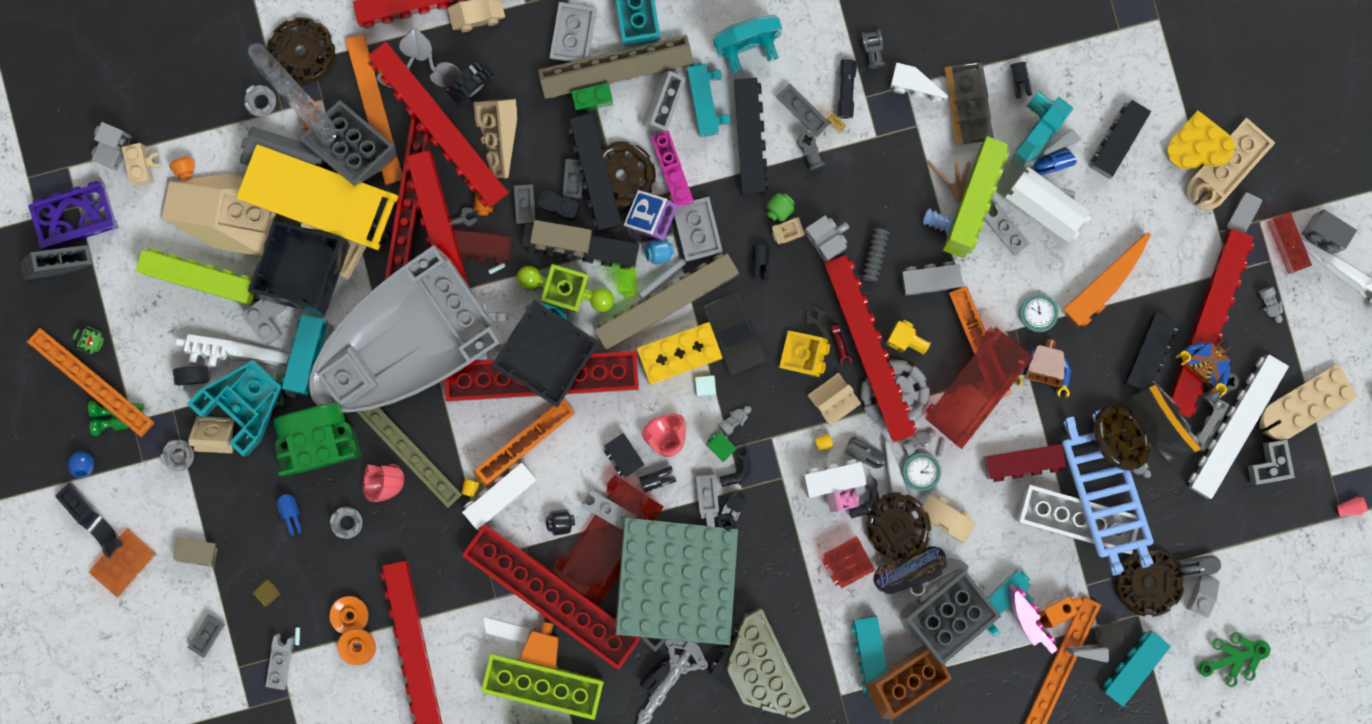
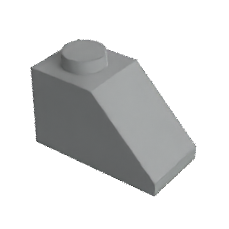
M1206 575L1200 576L1186 609L1209 618L1217 600L1220 581Z

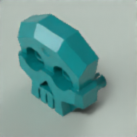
M775 14L752 17L732 24L714 34L713 46L717 58H727L731 74L736 73V68L738 72L743 70L737 55L739 53L763 46L768 62L779 58L774 45L775 39L781 37L782 26L779 17Z
M1038 91L1026 105L1027 108L1039 116L1040 120L1013 155L1022 164L1033 161L1039 155L1047 141L1059 130L1065 119L1074 109L1061 97L1058 96L1056 100L1052 101Z

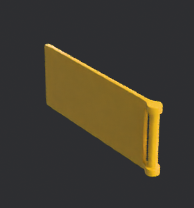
M260 145L255 147L237 194L238 200L375 250L380 248L379 242L394 202H397L399 197L364 183L354 187L340 174ZM382 197H385L387 202L373 239L368 241L366 239Z

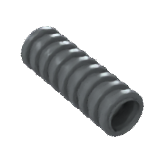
M873 228L874 234L871 235L873 239L870 240L871 246L868 248L870 252H867L869 256L866 257L867 263L864 264L866 268L863 269L864 275H862V278L871 282L878 281L877 276L880 275L878 271L881 270L880 264L883 263L881 259L884 258L882 254L885 252L884 247L887 246L885 242L888 241L887 235L890 233L888 230Z

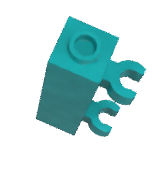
M700 62L690 65L691 67L687 68L700 138L718 135V126L728 125L731 122L729 115L716 117L709 81L721 80V70L707 72L706 64L702 65Z
M1016 570L987 597L999 614L1003 613L1011 605L1009 586L1011 584L1016 589L1020 587L1027 595L1025 600L1028 603L1035 601L1026 592L1031 586L1028 582L1030 578L1023 571L1019 572ZM994 624L987 628L994 637L1001 633Z

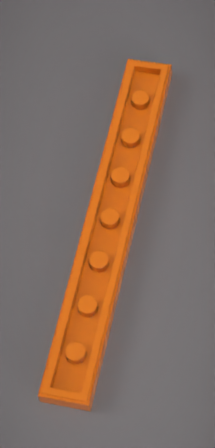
M361 34L347 38L345 40L368 123L395 146L375 72L368 65V55L370 53L365 35ZM398 154L382 170L385 185L400 182L402 179V169Z
M41 328L27 341L30 346L141 438L152 427L154 422Z
M1082 596L1083 605L1076 609L1078 614L1073 616L1024 724H1047L1077 659V656L1066 652L1065 648L1083 645L1101 604Z

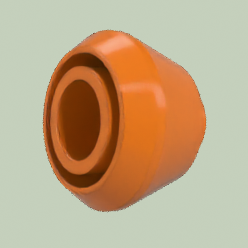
M189 156L181 157L171 161L169 168L181 180L188 179L194 173L195 160Z

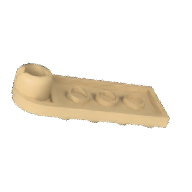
M1245 118L1230 135L1235 143L1234 155L1230 162L1224 166L1217 167L1203 165L1189 181L1187 196L1192 204L1199 199L1198 197L1203 192H1206V195L1196 205L1197 208L1212 210L1220 206L1275 144L1272 139L1248 118Z
M1335 364L1267 405L1261 414L1259 428H1266L1279 420L1280 422L1276 426L1262 433L1275 440H1286L1358 396L1339 364Z

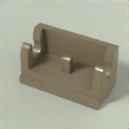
M177 538L173 559L176 562L215 567L218 548H216L215 543Z

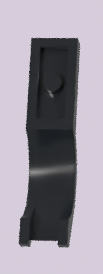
M68 483L55 495L77 523L94 536L101 545L102 552L109 559L113 556V552L119 547L122 548L124 546L112 526L90 506L71 483Z

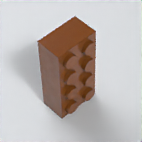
M921 646L864 685L881 718L894 719L952 680L945 664L941 665L924 646Z

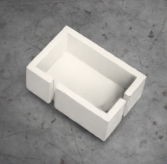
M856 459L845 461L844 466L838 467V464L825 466L826 470L819 471V468L806 470L807 474L803 475L809 498L867 485L862 462L857 463Z

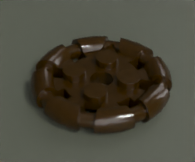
M295 17L294 20H286L274 29V34L267 43V58L270 59L271 64L269 65L279 78H284L291 84L307 85V82H316L327 74L330 64L334 62L335 44L332 43L331 33L323 24L314 22L312 18ZM297 27L298 32L292 34L291 28ZM310 28L314 30L312 35L307 32ZM280 37L285 38L282 45L278 43ZM324 41L325 46L320 47L318 42ZM298 46L305 47L306 51L303 55L296 54ZM282 54L283 59L278 61L277 56ZM319 56L324 58L321 65L316 63ZM289 66L294 68L292 74L287 72ZM310 69L311 73L305 75L303 70Z
M616 141L610 143L611 145L605 148L604 146L601 147L613 193L618 194L617 199H615L617 209H629L638 190L651 194V187L656 180V170L654 164L649 159L650 155L637 144L636 146L631 145L627 141ZM626 151L633 153L632 158L625 156ZM615 152L617 157L609 159L608 154ZM641 162H643L645 168L642 170H640L637 165ZM620 170L627 173V178L623 181L616 178V174ZM640 179L646 180L644 186L638 185ZM633 191L635 196L629 199L627 194Z
M1118 404L1101 409L1095 418L1096 422L1093 428L1095 442H1098L1100 453L1109 463L1115 464V467L1121 470L1133 471L1134 469L1141 468L1149 458L1148 453L1151 451L1150 435L1146 433L1144 428L1146 426L1142 419L1135 412H1130L1129 408Z
M890 492L873 502L871 509L875 505L877 508L870 515L867 514L868 519L865 522V530L868 540L873 543V548L880 555L887 559H907L917 553L920 554L926 548L930 540L928 535L929 531H931V520L928 512L924 511L922 508L923 504L918 499L909 494L903 495L901 492ZM899 502L904 503L903 507H898ZM886 505L888 510L884 511L883 506ZM914 511H916V513H917L918 516H919V517L916 518V519H915L914 516L911 514V513L914 512ZM875 518L880 519L879 525L875 523ZM894 522L900 523V532L894 530ZM918 529L921 530V536L916 535ZM879 534L883 539L882 542H880L879 538L877 537ZM909 542H910V544L912 545V548H911V549L908 548L907 545H906V544H908ZM892 545L896 546V551L892 550ZM906 554H907V556H908V557H904V558H898V557L904 556V555H906Z
M1147 548L1149 555L1154 557V563L1149 567L1142 568L1138 551L1135 550L1132 554H1129L1130 556L1126 560H1122L1121 564L1124 571L1115 576L1117 577L1115 587L1120 601L1128 606V610L1140 616L1152 615V617H1157L1168 613L1174 604H1178L1184 592L1183 580L1185 579L1180 578V575H1184L1183 572H1180V564L1172 559L1173 556L1162 549ZM1137 562L1139 566L1133 569L1131 565ZM1166 563L1170 567L1167 572L1162 568ZM1125 577L1131 578L1130 585H1125ZM1148 577L1155 579V585L1152 588H1148L1145 584ZM1170 579L1175 580V587H1170ZM1133 593L1138 597L1135 601L1130 598ZM1166 594L1169 599L1164 603L1161 598ZM1147 601L1153 602L1152 607H1146Z

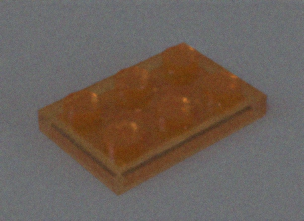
M129 528L119 537L124 546L122 548L119 547L113 552V556L110 559L104 554L89 571L95 579L116 597H120L157 554Z

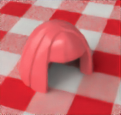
M678 413L658 416V418L652 419L648 422V425L644 426L641 433L642 438L659 455L674 457L684 447L686 439L685 420Z
M367 464L364 471L366 474L363 475V492L367 500L371 502L388 500L402 490L404 473L398 465L390 464L389 466L378 467Z

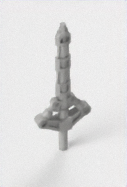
M666 640L665 644L670 658V672L665 681L651 694L646 708L642 709L638 714L637 724L650 722L653 717L652 713L657 706L662 704L667 692L674 686L681 673L686 674L691 670H704L707 668L708 662L705 660L698 643ZM675 648L684 649L681 655L675 654ZM690 655L696 660V663L691 665L688 662Z

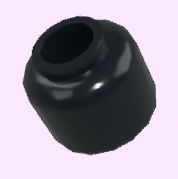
M566 509L551 511L548 517H546L547 530L554 536L569 534L572 526H575L574 515H570Z

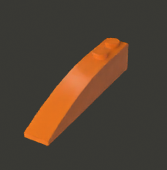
M1149 232L1138 239L1061 310L1076 328L1080 325L1086 326L1092 320L1090 318L1095 312L1099 314L1106 307L1104 303L1122 285L1143 253L1151 236Z
M965 286L950 292L953 304L994 401L1011 395V389L968 287Z
M563 399L558 408L553 406L473 471L474 476L484 488L487 487L575 414L574 410Z

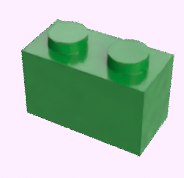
M609 83L571 91L577 114L614 105Z
M721 432L718 435L714 433L707 440L709 443L707 447L722 462L737 449Z

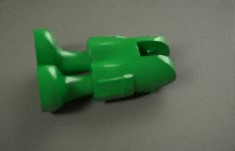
M91 400L88 402V411L91 418L112 415L111 419H94L90 421L92 436L100 435L102 430L112 427L115 431L129 428L104 406L99 405L97 401ZM131 403L137 409L145 410L143 403Z

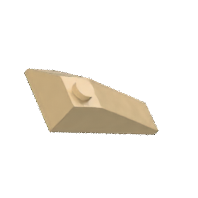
M516 99L473 102L475 122L477 127H480L483 135L481 141L482 144L486 145L488 151L486 158L490 170L496 178H508L517 124Z

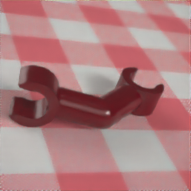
M838 323L830 324L832 334L838 346L840 354L838 360L843 367L842 361L845 358H848L852 364V359L847 353Z

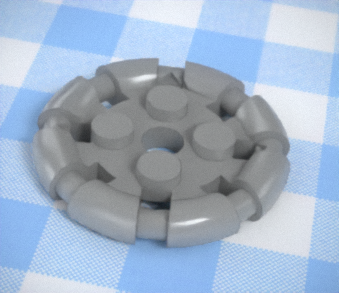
M899 359L888 360V365L893 366L896 376L893 377L896 384H900L903 394L900 395L901 399L908 404L910 410L907 413L909 420L913 419L916 422L924 414L925 406L929 404L930 390L925 382L927 379L919 368L915 365L907 364V361ZM903 370L910 373L908 378L901 376ZM866 378L861 386V401L863 400L864 410L874 422L878 421L886 427L878 404L872 405L871 397H874L868 378ZM918 383L920 390L914 392L913 384ZM914 400L919 402L916 408L911 407Z

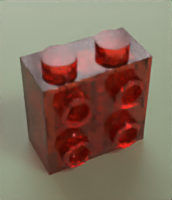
M857 536L822 553L824 558L821 561L825 568H830L833 573L830 577L835 587L839 585L842 589L875 571Z

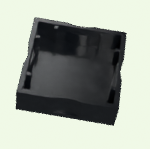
M273 220L264 245L262 258L256 266L248 292L257 299L325 316L350 244L340 236L320 231H309L296 225Z
M533 299L495 358L492 367L527 386L535 394L558 408L573 385L574 379L586 365L600 341Z

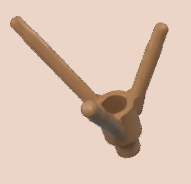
M928 160L927 164L952 190L955 202H960L964 193V182L970 163H966L961 180L959 163H956V182L950 183L937 167Z

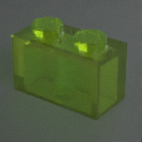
M636 268L617 269L619 295H623L624 299L635 298V294L639 292Z

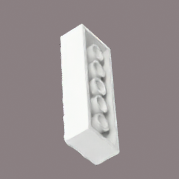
M1026 485L1016 522L1094 544L1080 499L1036 486ZM1089 502L1092 512L1109 508ZM1126 512L1095 519L1098 530L1138 520L1137 515ZM1139 528L1102 537L1103 546L1110 548L1136 541ZM1133 550L1125 551L1123 553L1132 554Z

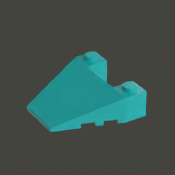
M252 360L232 371V373L200 389L187 405L200 417H207L219 405L242 427L229 444L242 456H248L262 441L282 386Z

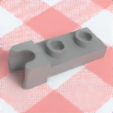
M995 203L992 205L995 215L991 217L987 213L984 220L1013 256H1015L1030 243L1006 215L1002 207Z
M590 490L589 494L594 497V503L590 505L583 503L581 506L622 530L624 518L635 519L637 517L635 514L593 490Z
M274 635L265 687L280 690L286 689L295 641L294 636H291L287 643L283 644L281 642V635Z

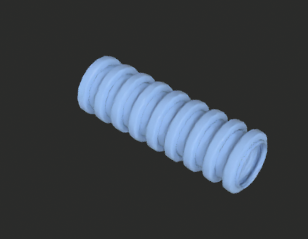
M929 208L924 216L923 224H929V227L934 226V229L939 228L940 231L945 230V233L948 234L954 218H948V215L943 216V213L938 214L937 211L932 212V209Z

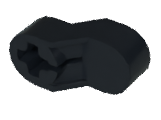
M733 492L728 496L719 514L718 526L720 528L730 530L734 527L745 503V497L742 493Z

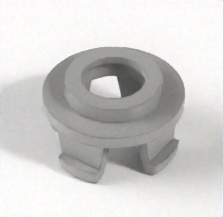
M251 85L246 89L244 105L251 114L263 117L269 115L274 110L276 96L269 87ZM259 95H265L268 99L267 106L261 109L257 108L254 103L255 98Z
M172 440L164 447L162 454H160L162 464H165L170 470L184 471L193 463L194 450L186 441ZM176 449H183L186 453V458L181 463L175 462L172 458V454Z
M342 507L336 510L329 522L335 535L344 539L355 537L361 531L363 525L360 513L351 507ZM344 516H351L354 519V526L349 530L341 527L340 521Z

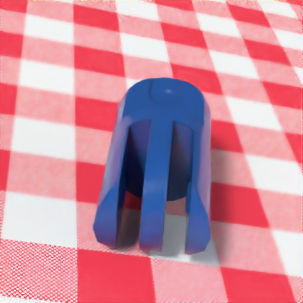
M1067 148L1037 159L1034 162V170L1039 175L1057 172L1074 166L1077 163V159Z
M282 495L277 501V508L281 520L285 519L290 535L295 536L289 518L293 517L297 532L300 534L301 528L297 515L300 514L299 509L291 495Z

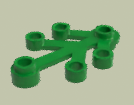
M1233 632L1230 635V641L1249 648V650L1241 652L1225 644L1222 639L1216 638L1212 641V647L1215 650H1222L1232 656L1212 663L1201 661L1197 665V671L1200 675L1208 677L1213 674L1214 670L1234 664L1229 675L1225 677V684L1229 687H1235L1238 683L1237 676L1245 659L1252 657L1248 669L1243 671L1244 679L1252 681L1256 677L1255 670L1260 660L1266 659L1270 654L1271 650L1267 642L1263 640L1252 642L1244 638L1240 633ZM1237 634L1239 636V640L1235 642L1233 640V637ZM1216 641L1221 642V646L1219 648H1216L1215 646ZM1262 646L1264 652L1260 654L1258 648ZM1208 665L1209 671L1205 673L1203 668ZM1248 671L1252 672L1251 678H1247L1246 676ZM1232 677L1234 683L1230 685L1228 679Z

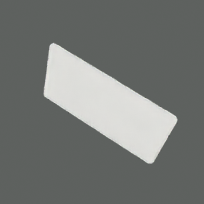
M483 617L487 634L521 643L527 642L529 628Z

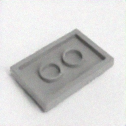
M559 2L550 59L573 62L589 58L597 8Z
M709 197L694 200L693 204L676 209L674 217L686 262L723 253Z

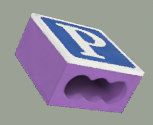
M638 190L624 226L637 233L664 241L678 205L666 198Z

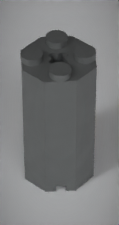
M251 126L248 138L244 137L241 148L244 150L240 157V163L247 166L250 163L256 145L326 169L328 165L301 141Z

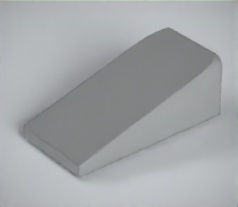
M1070 129L1043 151L1040 156L1045 157L1078 143L1082 139L1074 129Z
M1247 192L1243 193L1226 228L1246 233L1263 200Z
M1101 644L1065 648L1066 652L1075 656L1109 662V649Z

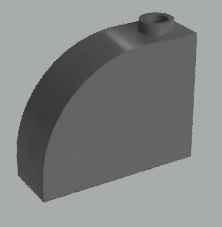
M88 245L31 252L20 261L23 280L69 273L92 264Z

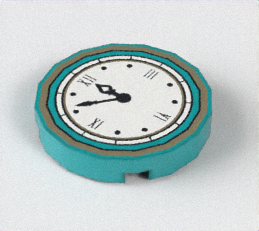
M1035 294L1028 297L1020 308L1022 323L1033 332H1044L1051 329L1058 319L1059 310L1057 304L1051 297L1044 294Z
M926 453L914 454L904 463L902 469L903 479L914 490L928 491L939 482L941 468L933 456Z

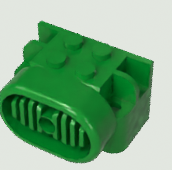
M338 402L296 411L274 419L278 438L275 443L276 458L281 472H278L279 476H290L362 457L354 426L345 421L342 406Z

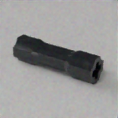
M840 60L839 75L841 84L840 99L837 104V118L853 119L854 116L853 91L857 71V61Z

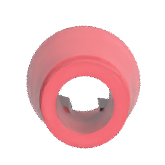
M1357 496L1337 505L1340 517L1363 515V513L1368 512L1364 497L1359 498Z

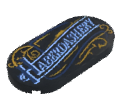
M929 546L920 554L917 553L911 556V558L892 559L883 563L875 571L873 582L880 592L894 594L939 577L943 573L942 570L946 569L948 565V557L943 549ZM906 554V555L900 556V557H898V558H904V557H908V556H907V554Z

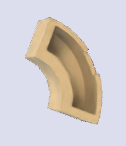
M470 0L459 2L447 8L453 30L461 29V32H468L473 27L485 24L493 26L499 23L498 20L505 18L501 0Z
M930 495L922 508L925 512H928L931 523L955 539L965 543L976 526V523L970 520L972 516L963 510L959 513L948 506V501L941 496L935 498Z

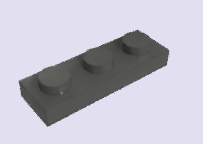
M790 83L776 97L816 137L830 125V122Z

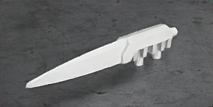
M1297 239L1298 243L1314 258L1357 290L1364 298L1371 297L1369 303L1372 304V279L1325 250L1303 239Z
M190 334L187 335L186 339L177 338L176 346L185 347V354H190V364L197 363L198 355L205 358L208 356V366L216 367L217 358L226 361L227 355L231 360L249 362L254 360L256 363L286 366L287 359L291 356L289 353L262 346Z
M887 439L885 441L891 491L901 492V494L906 495L908 491L890 442ZM899 502L898 507H903L904 503ZM918 529V532L916 533V535H920V536H921V530H920V529ZM930 533L928 535L930 537L929 542L934 541L933 534ZM910 542L906 544L908 548H912Z

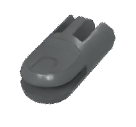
M855 437L849 440L845 449L847 455L875 469H880L884 466L886 458L883 453Z
M1215 556L1178 560V564L1196 562V564L1181 566L1180 572L1198 571L1180 575L1182 579L1215 574L1221 569V561Z

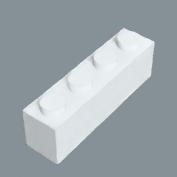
M516 462L508 469L510 471L509 474L505 477L503 475L499 476L494 481L495 485L491 489L486 487L479 493L480 498L474 502L472 499L464 506L466 510L462 513L477 530L482 528L484 524L488 523L538 481L524 463L518 464Z

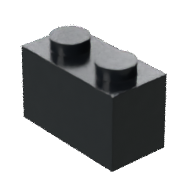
M624 433L604 445L606 447L604 453L609 460L613 459L617 464L614 468L619 476L624 475L626 478L645 465Z

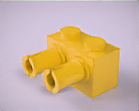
M906 320L898 321L894 325L885 344L901 353L907 347H910L922 355L926 353L931 343L916 336V330L912 328L914 325Z

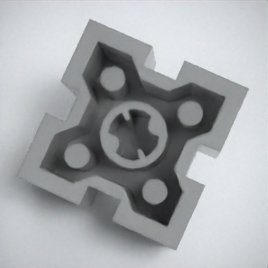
M825 215L807 227L804 233L826 263L846 250L847 240L842 233L850 227L846 222L837 227L832 218L828 219Z

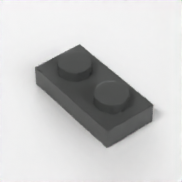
M566 159L563 198L582 199L584 172L580 173L577 164L581 160Z
M533 184L514 186L516 224L534 223L536 216Z
M210 614L207 615L187 648L205 658L226 624Z

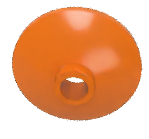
M346 596L340 598L333 604L330 610V622L334 629L341 634L350 629H364L368 622V609L364 602L356 597ZM348 612L353 613L354 616L352 619H349L347 617Z
M350 629L340 636L337 651L346 663L362 665L373 658L376 652V642L369 632L363 629ZM359 642L361 645L355 646L354 643Z

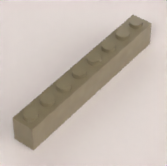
M683 35L539 69L538 72L544 97L547 99L605 83L610 85L614 82L631 80L632 78L648 76L661 71L665 72L678 67H686L693 64V58L688 37Z
M721 253L713 258L714 262L708 265L706 262L701 264L693 274L688 272L680 277L681 281L676 284L670 282L663 287L664 290L658 294L656 291L646 297L648 300L643 303L638 301L630 306L631 310L625 313L623 310L613 316L614 319L607 322L605 320L597 325L598 329L595 332L606 351L738 276L739 272L728 253L726 255Z

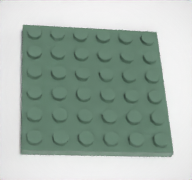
M624 518L615 635L729 646L731 643L738 529L725 530L719 527Z

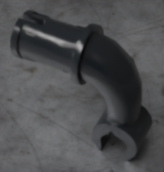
M746 447V455L743 457L739 454L738 449L736 452L737 458L741 463L740 469L735 470V473L719 476L721 487L734 484L741 485L748 478L751 466L748 458L749 450Z
M873 478L874 485L872 487L865 485L869 491L868 501L848 509L851 519L867 514L870 515L877 508L875 505L871 509L873 502L876 499H880L877 490L878 483L875 478Z

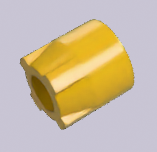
M830 433L815 438L818 451L834 448Z
M465 478L462 494L474 497L480 482Z

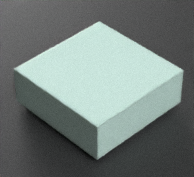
M714 376L695 377L697 397L716 395Z

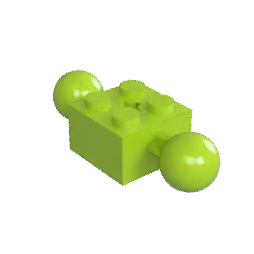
M552 264L548 278L541 276L539 270L533 266H524L517 273V283L521 288L525 290H533L536 287L544 288L541 298L542 303L556 305L575 313H579L583 300L590 302L592 308L598 312H606L614 305V295L610 290L606 288H598L594 291L587 290L590 276L581 272ZM568 284L570 291L564 294L560 288Z

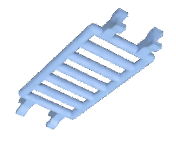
M1100 410L1095 411V414H1092L1094 423L1096 422L1095 418ZM1074 417L1066 418L1063 425L1069 439L1064 440L1062 444L1099 557L1108 556L1112 576L1119 575L1124 571L1117 554L1133 549L1138 551L1141 567H1149L1153 564V561L1146 546L1153 544V538L1131 472L1111 467L1080 475L1077 464L1104 457L1100 451L1074 457L1071 446L1094 441V433L1078 436ZM1123 473L1126 484L1086 493L1083 482ZM1129 491L1132 502L1092 512L1090 500ZM1135 509L1137 521L1098 530L1095 519ZM1141 528L1144 539L1104 549L1102 537Z

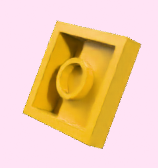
M788 331L779 368L820 377V373L823 374L826 367L825 362H823L824 356L828 355L830 351L828 340L822 337Z

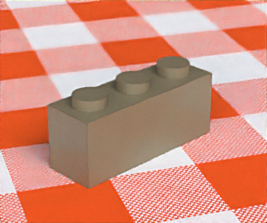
M534 220L530 243L535 245L534 249L546 250L547 247L553 248V252L565 254V251L573 252L572 255L584 257V254H589L592 230Z

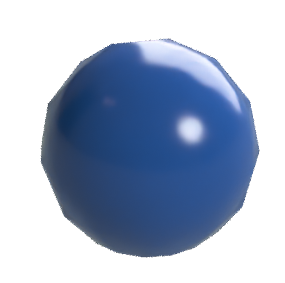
M84 451L73 453L67 462L68 471L78 478L89 476L93 472L95 465L93 457Z

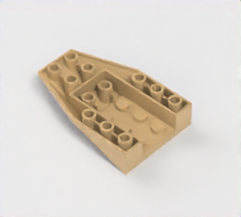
M222 174L169 181L161 219L214 249L262 258L264 245L277 213L238 200L237 194L244 176Z

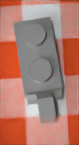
M1220 399L1214 404L1212 415L1206 418L1204 422L1205 427L1202 432H1198L1194 439L1202 452H1205L1223 422L1225 413L1230 407L1228 403Z
M715 474L697 475L696 481L701 519L706 518L707 526L715 527L714 517H719Z

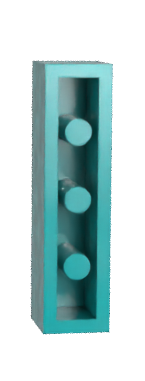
M301 314V318L296 324V337L293 338L291 343V356L288 357L286 362V375L282 377L281 384L283 390L310 396V374L323 347L329 324L324 319Z
M876 615L853 619L854 624H851L852 635L857 637V643H854L856 655L860 654L861 662L858 663L859 673L864 675V681L861 682L863 693H867L868 697L871 696L864 684L887 670L879 622Z
M1149 630L1138 639L1140 642L1136 648L1132 647L1126 655L1128 658L1124 663L1120 662L1114 670L1116 673L1112 678H1107L1102 685L1104 687L1102 691L1122 707L1125 706L1171 647L1153 631Z

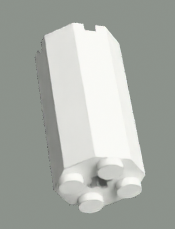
M1027 167L1010 188L1004 200L1064 244L1074 242L1080 234L1078 229L1085 226L1091 219L1090 211L1030 167Z

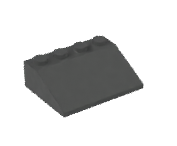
M340 100L299 138L304 145L354 187L383 170L397 157L395 146Z
M963 570L956 573L901 620L941 665H944L998 620L1001 615L969 574Z

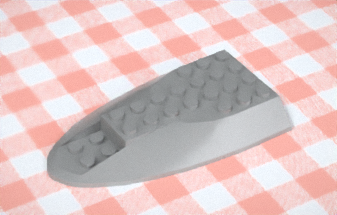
M433 245L376 287L337 326L324 343L313 365L309 380L310 395L318 406L338 402L342 406V412L346 413L372 410L415 395L439 383L501 343L493 321L452 261Z

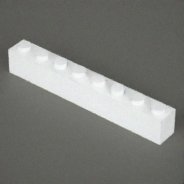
M1264 355V357L1261 356L1255 365L1257 369L1246 380V388L1238 393L1236 405L1231 406L1227 412L1228 418L1226 422H1222L1217 430L1218 436L1216 439L1211 440L1207 447L1209 449L1206 456L1203 455L1198 462L1199 468L1197 472H1193L1188 479L1190 483L1188 488L1207 499L1213 498L1289 367L1271 355Z

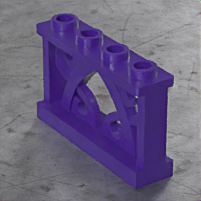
M98 181L90 182L84 188H71L68 193H54L50 195L51 198L45 200L44 198L35 199L32 201V204L28 205L39 240V247L45 251L118 228L106 186ZM91 193H98L101 198L100 203L93 208L91 206L94 205L96 198L90 201L88 196ZM82 196V201L75 199L77 197ZM69 204L87 211L81 216L78 224L79 229L77 230L71 224L59 221ZM103 206L108 219L105 221L97 212ZM43 208L50 209V213L44 215L52 218L51 222H45L40 218L39 214ZM91 215L92 217L88 218V220H91V224L87 226L84 221ZM42 225L50 226L48 239L45 237ZM58 225L66 226L67 231L65 233H61L62 227H58Z

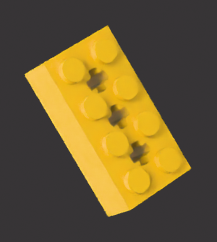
M710 322L637 348L650 386L722 360V355ZM698 342L699 345H703L701 352L692 349L695 346L694 343ZM677 349L685 351V354H683L684 358L680 359L678 356H674V353H677ZM662 355L663 358H667L665 365L656 362L659 359L658 356Z

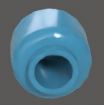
M665 238L664 241L659 239L651 240L644 248L647 261L654 265L667 263L670 261L671 255L674 254L673 245Z

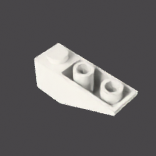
M896 63L890 85L894 92L899 94H905V92L912 93L913 97L923 99V96L931 98L930 101L935 103H942V101L945 102L948 95L916 67Z

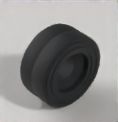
M189 366L173 369L174 385H194L209 382L207 366Z

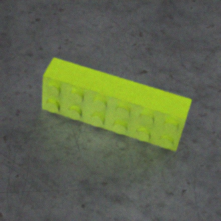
M988 136L984 140L978 151L943 251L965 259L967 254H971L973 248L975 249L979 239L977 236L985 222L983 219L991 206L989 202L996 192V183L1002 175L1003 164L1009 155V152L1006 151L1009 144Z
M149 248L148 251L141 250L135 272L253 306L255 304L256 298L248 292L252 277L242 274L240 277H237V273L225 269L219 272V268L204 264L201 267V263L186 258L184 262L182 261L183 258L170 253L164 256V252Z
M491 653L481 693L595 720L604 679L558 668L552 669L520 661L517 658Z

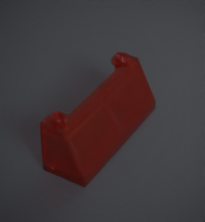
M997 325L994 328L990 327L984 334L986 339L938 402L935 404L931 403L925 410V413H927L925 419L960 449H963L1034 358L1033 352Z
M614 475L607 483V492L609 493L607 499L637 516L635 519L655 521L664 507L617 475ZM595 515L568 557L557 559L551 572L583 595L601 603L620 573L623 530Z

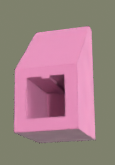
M855 488L826 494L830 513L859 506V495Z

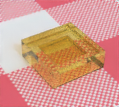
M831 114L827 118L830 125L839 134L845 130L846 125L836 115Z
M266 580L253 592L265 607L281 594L269 580Z

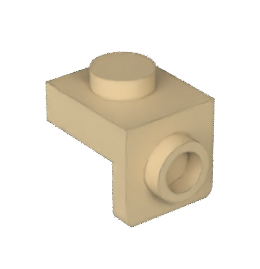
M799 217L772 226V235L778 244H784L805 236Z

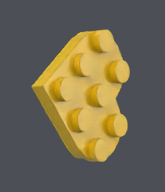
M1197 111L1172 138L1167 152L1170 162L1181 170L1195 169L1201 164L1207 167L1224 166L1230 162L1234 155L1235 143L1227 132Z

